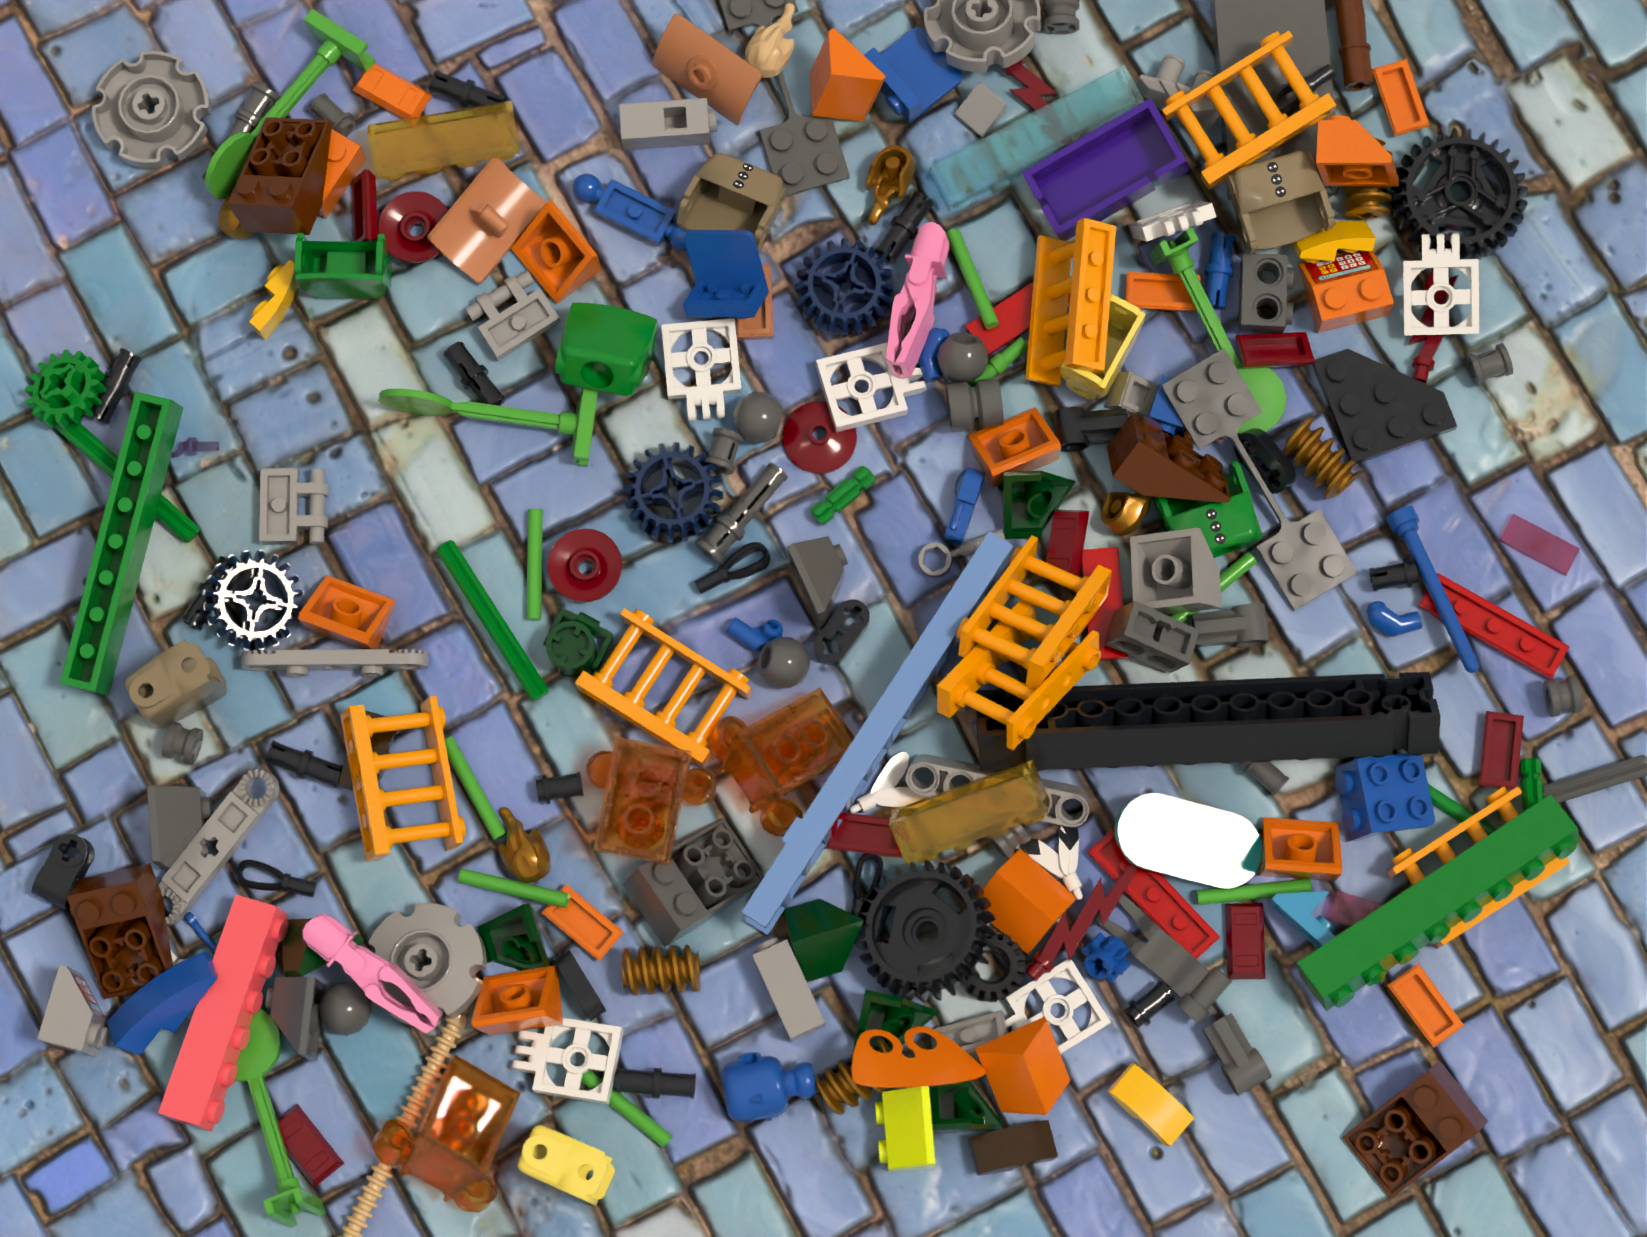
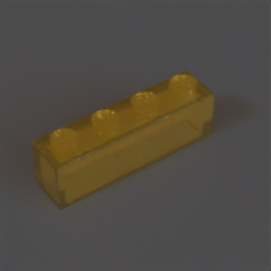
M513 101L368 125L367 131L375 176H384L387 180L399 179L404 177L406 172L421 170V173L424 174L435 173L442 170V166L454 164L461 168L471 167L478 164V160L493 157L506 161L514 158V154L521 153Z
M1031 760L892 810L889 827L906 864L915 861L924 863L925 860L931 861L935 859L940 852L952 848L954 851L963 850L972 845L974 840L985 836L989 838L999 837L1005 834L1009 828L1023 823V825L1029 826L1038 823L1048 814L1050 798L1034 762Z

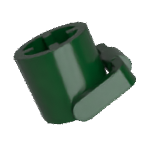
M561 610L557 614L543 645L546 646L549 660L556 671L564 676L579 677L583 671L586 673L590 670L598 671L613 642L612 632L601 627L599 620L583 612L576 614L570 610ZM564 618L571 620L563 622ZM595 633L606 638L598 655L593 637Z

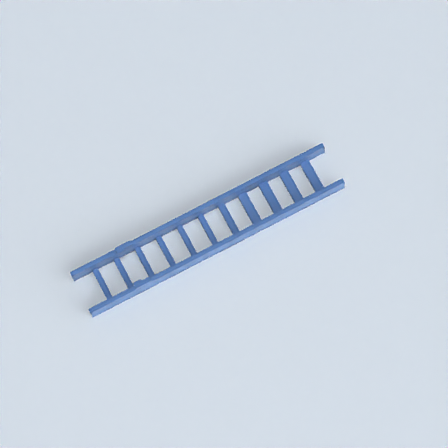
M991 531L987 533L803 818L796 817L781 840L785 846L741 912L746 915L744 919L746 923L766 936L770 934L827 846L832 836L831 827L841 812H849L850 807L862 792L960 639L956 637L960 623L965 617L970 618L1009 565L1010 559L1007 556L1013 548L1012 544ZM838 819L837 828L841 824L842 820Z

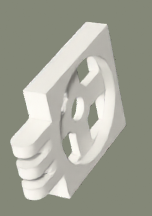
M1195 200L1129 223L1128 225L1133 238L1147 242L1161 236L1174 235L1177 231L1188 230L1191 226L1202 225L1204 221L1215 218L1216 214L1212 203Z
M1452 233V248L1448 249L1444 247V234H1437V249H1429L1431 244L1429 234H1422V260L1403 261L1404 335L1479 334V259H1460L1459 233ZM1448 267H1455L1461 270L1470 280L1471 289H1454L1449 285ZM1433 268L1434 285L1429 290H1411V284L1415 277L1424 269ZM1438 290H1445L1448 293L1449 299L1445 304L1440 305L1435 302L1434 294ZM1454 304H1471V311L1460 324L1449 327V310ZM1411 305H1429L1434 310V327H1427L1418 321L1411 311Z
M735 318L661 325L668 400L686 398L689 421H696L697 411L695 406H702L703 420L711 419L710 405L717 404L716 414L718 419L726 418L724 394L742 393ZM706 330L721 335L729 343L730 348L713 349L707 343ZM692 331L693 345L687 352L671 353L675 343L683 335ZM698 352L707 353L709 360L706 364L699 365L695 362L694 357ZM732 363V370L726 380L721 384L711 385L710 370L714 365ZM690 367L695 371L696 386H684L674 376L673 369Z
M887 343L816 360L815 366L835 432L907 415L908 408L904 397L927 390L925 381L910 383V381L920 379L923 376L921 368H915L911 378H899L892 375L886 361ZM862 360L873 362L882 367L886 372L872 375L865 371ZM847 363L850 373L848 382L831 385L830 380L834 372L840 366ZM858 381L867 382L869 385L868 391L865 393L857 392L854 387L855 383ZM892 387L893 397L886 408L877 410L873 398L875 391ZM852 397L858 400L862 414L850 416L838 408L836 401Z
M1069 959L1055 966L1050 973H1044L1036 982L1034 980L1005 998L1014 1013L1013 1016L1006 1019L1007 1028H1011L1014 1031L1045 1016L1048 1024L1059 1026L1067 1039L1063 1044H1057L1060 1054L1111 1023L1072 960L1069 962ZM1052 978L1067 979L1077 984L1079 988L1066 997L1057 995L1049 980ZM1036 989L1044 1002L1043 1011L1028 1019L1024 1012L1025 1002L1029 993ZM1088 1001L1091 1007L1090 1021L1087 1028L1081 1032L1072 1019L1073 1011ZM1055 1003H1060L1065 1007V1014L1061 1018H1056L1051 1014V1006Z
M563 1018L562 1025L545 1027L544 1034L519 1031L518 1039L524 1042H531L532 1045L531 1047L516 1046L515 1054L529 1057L528 1062L513 1060L511 1069L535 1074L532 1087L534 1093L609 1105L624 1030L618 1026ZM575 1030L572 1045L566 1049L551 1047L554 1041L562 1034ZM591 1032L598 1033L606 1040L610 1048L608 1056L591 1053L588 1048ZM579 1052L584 1054L585 1062L583 1065L576 1067L571 1064V1057ZM547 1063L563 1065L567 1070L564 1087L556 1086L552 1082L547 1071ZM589 1069L605 1072L603 1081L597 1087L589 1091L580 1090L582 1076Z

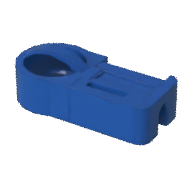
M967 467L958 476L954 490L957 500L944 535L945 541L960 546L964 542L986 472ZM964 475L959 493H957V484Z

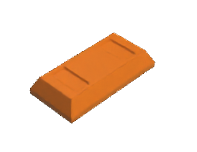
M1407 59L1373 68L1372 73L1394 137L1429 127L1430 125Z
M377 63L368 72L363 71L352 89L356 94L412 125L416 124L433 96L430 92Z
M1126 273L1125 301L1139 309L1196 311L1178 274Z
M565 884L560 891L570 893L568 907L562 908L548 904L542 911V914L600 962L624 932Z
M1416 964L1387 985L1433 1048L1464 1026L1419 964Z

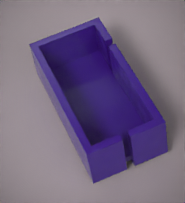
M1150 98L1026 169L1022 174L1037 201L1042 206L1041 208L1060 240L1067 241L1076 235L1078 220L1087 218L1101 222L1155 191L1156 189L1152 183L1159 180L1163 186L1190 171L1191 168L1153 100Z

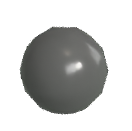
M954 333L943 341L938 350V366L943 375L950 381H967L969 383L975 381L985 371L988 364V350L983 341L976 335Z
M752 392L743 397L735 406L733 411L735 429L744 439L753 443H765L772 440L778 433L783 407L776 397L766 392Z
M777 637L767 642L762 648L758 667L759 672L769 684L776 688H792L806 678L811 662L808 651L799 641L792 637Z
M342 982L329 987L322 994L319 1004V1018L323 1025L334 1034L344 1036L361 1031L368 1024L372 1011L371 1000L365 996V992L349 982Z

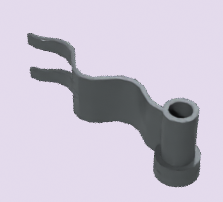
M1124 894L1120 898L1119 903L1137 923L1147 938V943H1144L1109 919L1102 926L1100 914L1097 913L1094 920L1113 936L1121 939L1134 957L1182 998L1177 1005L1198 1024L1204 1021L1210 1013L1208 1011L1210 1006L1233 982L1216 966L1211 971L1206 969L1193 955L1157 926L1146 913Z

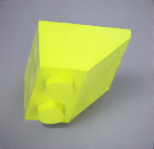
M929 1086L882 1092V1101L875 1102L877 1125L884 1124L886 1139L878 1140L880 1163H888V1172L934 1168L935 1153Z

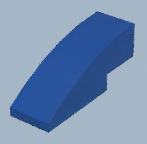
M201 952L178 963L155 977L131 996L107 1021L114 1045L140 1056L162 1028L175 1033L218 979L210 954Z

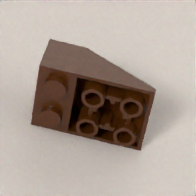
M266 117L227 203L245 232L310 234L322 207L332 122L330 120Z
M1132 412L1107 445L1112 476L1143 496L1228 503L1231 499L1222 463L1212 455H1200L1193 450V446L1183 437L1168 435L1162 431L1163 428L1157 421L1148 416L1141 418Z
M151 863L82 878L67 895L104 999L135 993L155 977L173 967L163 897Z
M1439 1060L1342 1138L1388 1196L1393 1198L1477 1134L1489 1121Z

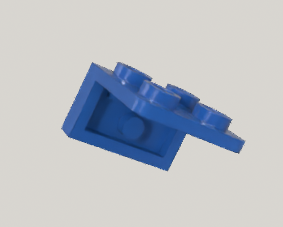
M914 27L881 54L873 47L864 55L886 76L880 91L885 95L888 106L896 115L899 116L901 114L909 124L962 82L963 75L961 71L947 64L944 52L935 53L931 49L925 30L922 27Z
M748 230L687 231L684 236V242L696 284L683 303L686 316L754 318L767 297L769 289L753 233Z
M1402 753L1384 757L1357 758L1334 768L1336 775L1335 787L1340 795L1343 810L1342 823L1347 831L1349 842L1364 840L1379 833L1427 828L1435 823V815L1422 755L1414 756Z

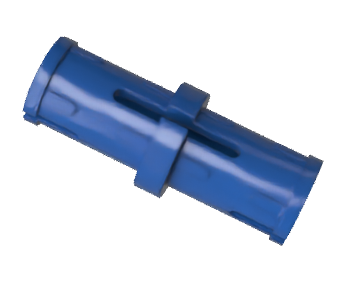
M1223 232L1212 233L1209 264H1206L1204 268V274L1207 275L1205 293L1214 310L1226 309L1229 278L1233 277L1234 269L1231 267V260L1236 236L1227 234V237H1224L1225 233Z

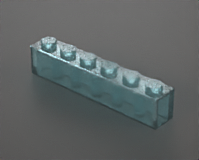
M1123 65L931 165L928 174L948 211L956 207L960 212L979 202L977 196L989 190L994 195L1011 185L1010 179L1143 103L1144 100L1126 66Z

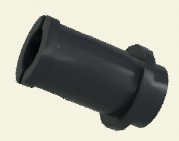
M1402 559V563L1369 568L1373 592L1404 585L1408 589L1412 587L1411 584L1418 583L1417 569L1414 561L1407 562L1406 559Z
M580 772L551 778L542 775L543 779L535 780L539 802L546 801L547 805L551 804L550 800L584 796Z
M1159 981L1137 1001L1130 1000L1128 1002L1129 1007L1125 1009V1013L1138 1028L1143 1024L1148 1026L1151 1023L1150 1019L1170 1002L1172 1003L1175 998L1170 989L1162 981Z

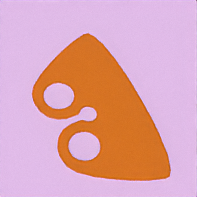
M925 1026L912 1027L904 1035L907 1047L915 1053L913 1058H907L902 1054L903 1046L896 1036L884 1030L872 1029L860 1035L856 1042L852 1059L853 1082L868 1087L907 1088L946 1085L974 1080L986 1074V1070L979 1062L958 1044L937 1030ZM917 1033H926L934 1037L937 1045L931 1050L922 1049L915 1044L913 1037ZM873 1036H883L891 1041L893 1049L887 1053L878 1052L871 1047L869 1040Z

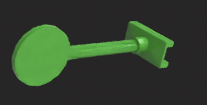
M312 9L303 20L312 37L322 43L315 52L316 56L260 120L252 133L238 132L229 137L218 148L206 170L205 186L207 191L217 199L227 198L240 177L266 117L285 118L329 66L332 67L341 56L365 72H368L376 61L372 56L365 53L369 48L367 43Z
M1190 227L1175 240L1169 243L1166 240L1158 243L1148 254L1154 266L1169 262L1174 274L1179 275L1216 351L1218 352L1225 348L1262 410V413L1243 423L1238 428L1237 434L1241 435L1254 428L1267 432L1278 424L1285 412L1287 396L1283 382L1270 368L1245 369L1243 363L1239 361L1192 267L1195 264L1188 249L1199 239L1193 227Z
M402 388L381 390L378 401L381 405L390 409L416 415L442 416L456 413L466 418L559 430V434L573 435V465L588 467L598 391L587 388L582 389L576 414L568 412L554 414L469 401L456 403L430 392Z
M260 1009L253 1015L249 1026L250 1039L248 1045L244 1050H241L237 1060L238 1071L235 1081L248 1082L278 1180L276 1184L278 1195L263 1200L267 1215L291 1228L298 1225L295 1215L301 1213V1211L308 1210L317 1216L324 1215L326 1212L322 1199L301 1188L299 1180L294 1177L264 1079V1075L272 1069L279 1059L282 1049V1035L280 1028L273 1018Z

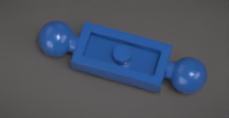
M582 174L574 180L572 191L579 201L583 203L598 202L594 209L596 215L658 246L661 245L663 239L667 236L675 249L683 252L687 251L684 242V236L687 232L680 228L678 224L673 223L677 216L675 210L613 179L610 180L606 189L601 187L599 179L592 174Z

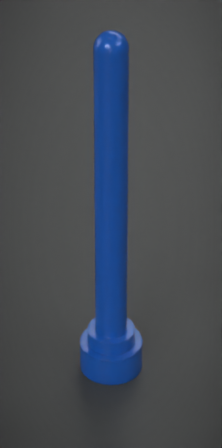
M1413 506L1400 508L1386 517L1387 523L1392 533H1397L1399 538L1404 539L1465 670L1469 673H1474L1479 669V662L1417 533L1419 529L1417 524L1419 522L1418 515Z

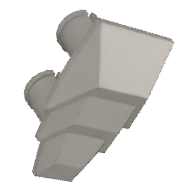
M1166 55L1156 77L1140 75L1134 89L1145 98H1151L1155 106L1162 111L1166 107L1164 102L1169 97L1182 90L1187 94L1216 75L1207 70H1200L1197 72L1195 81L1190 88L1178 82L1181 72L1185 68L1184 61L1178 56ZM1207 96L1192 105L1190 109L1203 130L1211 132L1220 113L1210 97ZM1177 115L1173 117L1174 120L1182 124Z

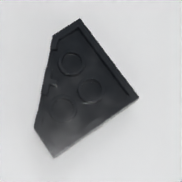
M1350 349L1316 359L1315 363L1312 364L1349 460L1354 459L1356 461L1355 464L1439 436L1457 428L1444 392Z

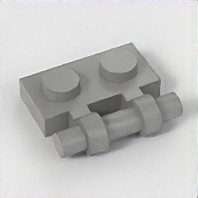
M528 270L517 277L511 275L503 280L504 285L488 295L485 292L475 298L477 302L465 309L472 321L484 314L488 317L489 320L478 326V330L498 361L561 322L540 288L528 296L525 293L524 289L535 283ZM514 297L517 303L501 313L497 311L495 307Z
M261 468L259 542L261 544H299V529L309 530L310 544H324V530L328 529V517L324 516L325 498L329 496V485L325 483L324 469H311L310 482L300 483V471L298 468ZM299 497H310V515H299Z

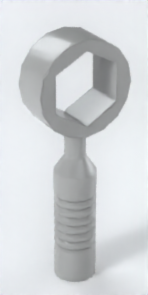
M1002 529L992 532L1005 540ZM986 534L963 542L959 548L949 551L943 544L929 543L919 553V566L923 573L929 577H942L951 569L952 558L959 555H973ZM939 549L947 556L945 567L932 572L924 565L925 555L928 552Z

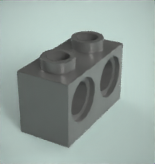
M1243 253L1239 275L1238 334L1283 333L1286 325L1292 324L1293 303H1286L1287 289H1293L1294 267H1288V255L1255 253L1248 255V253ZM1261 271H1269L1275 275L1276 281L1271 284L1263 283L1257 274ZM1261 306L1270 307L1274 311L1275 317L1269 320L1263 319L1257 314L1256 309Z
M1133 601L1115 610L1105 645L1167 673H1172L1190 664L1200 630Z

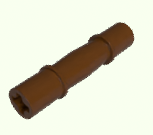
M1335 0L1336 22L1341 44L1338 54L1341 56L1344 89L1347 91L1369 89L1374 83L1370 59L1371 45L1367 43L1363 0Z

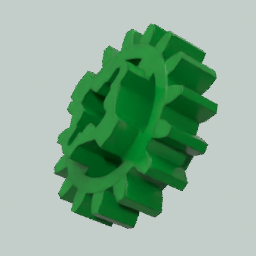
M64 350L62 358L59 359L54 353L50 354V363L47 365L39 362L38 367L41 370L39 374L29 375L34 385L25 387V392L30 396L26 404L33 410L32 413L41 422L44 421L50 428H54L58 423L63 429H67L69 422L72 420L78 426L81 425V416L84 414L92 417L94 414L90 408L92 405L102 404L97 395L106 391V387L100 382L104 379L105 375L100 371L98 364L91 357L87 358L81 351H77L73 356L69 350Z

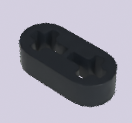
M1254 428L1238 436L1271 494L1280 493L1292 486L1296 477L1295 468L1265 431ZM1251 441H1255L1257 444L1253 453L1249 449L1252 444ZM1234 446V451L1237 458L1248 470L1246 464L1244 463L1243 459L1241 458L1240 454ZM1276 469L1281 473L1278 481H1275L1272 477Z
M854 599L844 601L818 634L814 643V651L821 663L833 666L841 663L863 635L869 625L870 618L869 610L863 602ZM856 609L860 610L859 618L862 623L853 622L847 631L843 630L842 627L846 623L844 612L853 613ZM837 634L841 635L842 638L838 642L840 653L837 655L832 652L829 656L824 655L825 647L822 642L827 641L831 643Z
M570 949L553 959L589 1020L592 1021L605 1013L607 1010Z

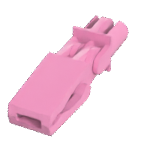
M934 222L925 223L919 228L911 255H905L909 271L906 274L904 286L900 294L894 297L886 361L892 375L899 378H911L928 333L932 329L935 320L933 311L937 291V278H947L944 267L950 244L945 231ZM915 315L913 325L904 338L907 325L913 320Z
M326 914L315 916L305 925L303 939L306 941V944L328 962V967L335 961L340 963L345 973L350 975L365 992L366 997L426 1034L436 1027L443 1012L394 962H389L371 952L367 947L358 946L352 940L358 932H351L334 917ZM382 981L392 982L410 998L414 1007L406 1005L391 996L386 991Z

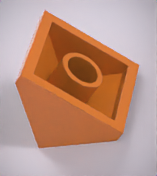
M834 27L829 30L810 71L812 116L862 122L867 118L886 76Z
M552 200L544 205L511 248L555 303L564 300L601 271L598 255Z
M1036 407L1004 420L1003 426L987 427L968 435L982 470L986 472L985 476L991 488L1002 484L1003 472L1033 471L1059 460L1060 442Z
M326 575L300 611L298 619L305 629L359 649H377L396 600Z
M1263 817L1261 835L1262 859L1259 876L1336 881L1342 875L1339 822Z
M1019 849L993 875L983 888L984 894L982 896L987 897L992 905L986 911L992 912L996 918L995 921L990 923L1003 935L1006 934L1011 937L1012 941L1017 942L1020 949L1026 955L1030 954L1062 917L1064 912L1077 900L1073 893L1069 892L1066 887L1022 849Z
M556 965L483 977L484 982L481 984L482 988L478 995L471 1020L473 1028L492 1036L563 1024L559 975Z
M1045 1016L975 1048L980 1063L986 1070V1078L1001 1112L1047 1115L1071 1081Z

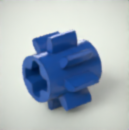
M1099 933L1081 951L1087 956L1083 967L1096 980L1107 978L1112 983L1131 965L1125 960L1129 949L1117 936H1107L1105 938L1102 933Z

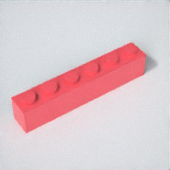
M235 895L212 959L218 979L195 1007L159 1108V1114L171 1120L210 1132L213 1131L215 1124L221 1120L225 1108L223 1102L228 1087L233 1085L237 1076V1060L241 1050L246 1048L250 1039V1023L253 1015L260 1010L263 1002L262 989L266 978L272 975L275 968V952L279 941L284 940L288 931L289 923L287 918L289 915L279 907Z

